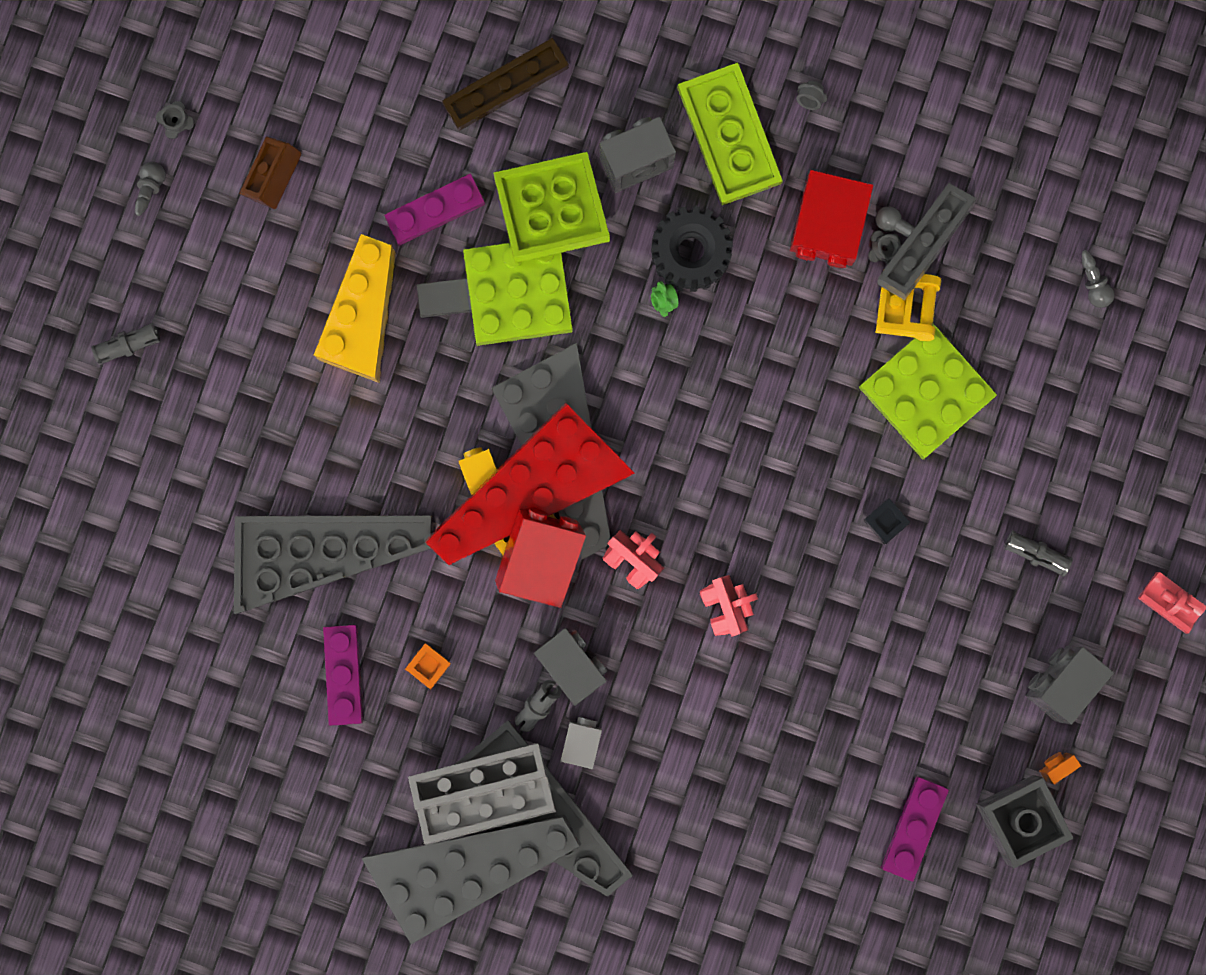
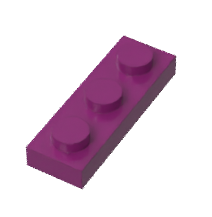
M470 173L384 216L400 246L484 206L485 202Z
M358 626L323 627L329 726L363 723Z
M916 776L881 865L882 870L909 881H914L949 789Z

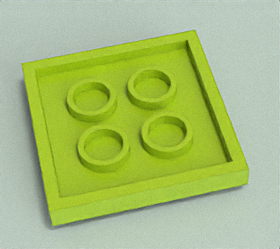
M587 152L493 173L515 263L610 242L609 231Z
M510 243L463 250L477 346L573 332L561 253L515 263Z
M934 324V340L920 341L914 338L859 386L860 390L922 460L997 396Z

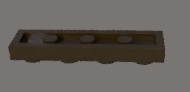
M551 38L442 100V104L458 131H461L569 69V64L554 39Z

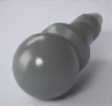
M148 162L140 169V179L137 182L140 191L135 202V214L137 216H141L148 208L152 194H157L160 190V185L165 181V169L157 162Z
M1087 250L1082 251V265L1089 280L1085 283L1086 289H1089L1088 299L1093 306L1105 308L1113 302L1114 290L1107 284V276H1101L1098 267L1095 265V259Z

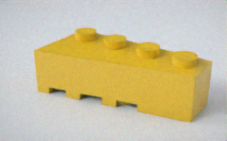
M362 234L360 235L314 353V356L319 361L380 383V368L384 351V336L396 255L392 245Z

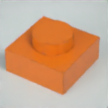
M425 643L405 670L431 690L452 663Z
M1058 752L1044 762L1046 766L1039 772L1046 782L1055 785L1081 767V764L1074 755Z

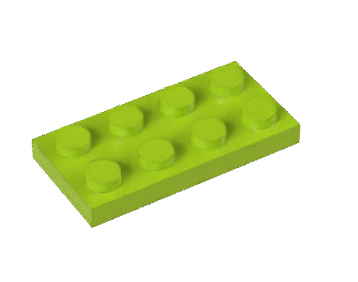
M738 63L678 84L679 94L721 205L782 184L783 180Z

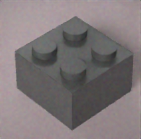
M651 117L643 118L633 124L634 128L623 133L621 130L613 131L604 136V141L600 142V161L615 193L673 169L676 151L660 117L653 120Z
M565 628L535 651L534 654L573 705L576 706L607 681L603 675L608 670L596 655L591 659L583 650L587 643L576 629L570 633Z
M1066 646L1064 649L1062 647L1058 648L1048 660L1051 665L1043 674L1039 672L1032 678L1027 686L1030 690L1025 696L1054 721L1072 725L1114 672L1084 647Z
M1032 775L976 803L1004 862L1012 868H1016L1074 839L1042 777Z

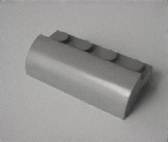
M539 744L408 777L425 845L556 812Z

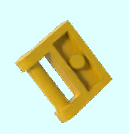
M924 274L914 287L924 290L920 323L910 322L914 289L903 300L881 287L875 333L915 337L920 341L934 340L935 327H933L936 293L940 290L941 278L935 275Z

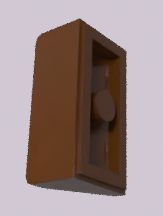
M266 136L239 194L264 206L276 209L299 162L301 152L289 143Z

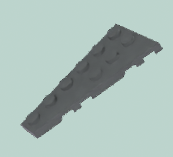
M577 343L491 388L521 445L565 403L591 428ZM602 490L557 512L560 517L565 516L577 520L585 532L586 538L580 552L582 559L609 546L607 543L611 539Z
M235 516L234 614H239L430 550L431 548L425 543V540L432 534V516Z
M508 720L454 765L526 747L529 744ZM546 767L556 812L498 827L508 828L527 822L565 815L581 845L555 860L554 863L559 864L573 873L574 876L608 897L631 878L633 874Z
M565 815L527 822L513 827H503L488 832L464 835L429 845L424 844L395 849L380 854L365 855L361 859L409 942L413 944L578 848L581 842Z

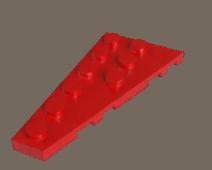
M565 403L425 540V543L448 565H451L509 536L519 509L529 511V508H536L545 511L550 516L635 473Z

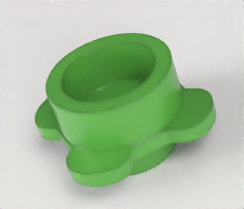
M660 281L657 283V287L652 288L651 302L655 310L659 311L662 317H666L668 312L678 307V296L671 284L664 285Z

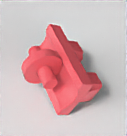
M619 530L607 543L609 548L602 558L603 561L614 569H617L624 559L634 566V569L628 574L626 579L636 589L641 588L649 580L653 582L664 569L655 560L660 551L651 544L657 537L653 533L645 539L635 531L629 538L624 532Z
M1160 572L1155 573L1138 597L1139 600L1185 634H1189L1197 619L1206 610V606Z
M730 575L712 580L713 584L700 590L705 606L720 602L724 614L710 619L715 636L731 634L732 637L749 630L745 618L754 615L750 602L758 600L756 593L747 596L744 585L741 584L734 587Z

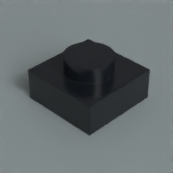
M889 498L863 520L884 545L910 524V521Z

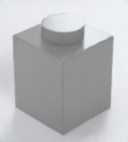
M578 717L577 722L570 721L560 762L593 769L602 728L596 727L597 721Z

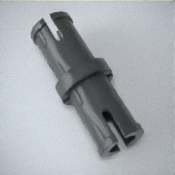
M150 323L128 333L122 331L118 333L117 337L93 345L91 349L96 362L102 365L125 355L127 357L133 356L135 351L160 343L161 339L154 323Z
M1014 530L1011 531L1004 545L1005 550L1030 560L1029 564L1035 567L1041 565L1060 574L1062 577L1068 573L1073 562L1072 557L1047 547V543L1043 541L1036 542L1016 533Z
M546 680L537 693H533L527 698L525 707L515 717L517 727L523 720L525 721L520 730L525 732L531 731L540 719L545 718L550 713L551 705L562 693L559 685L553 692L551 691V688L556 684L555 681Z

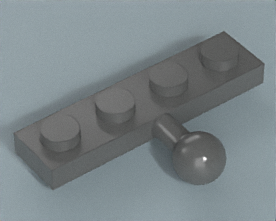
M948 183L916 227L904 221L901 213L895 207L886 206L881 208L876 215L877 226L882 231L892 232L895 230L908 238L878 277L877 284L905 300L975 206L976 198Z

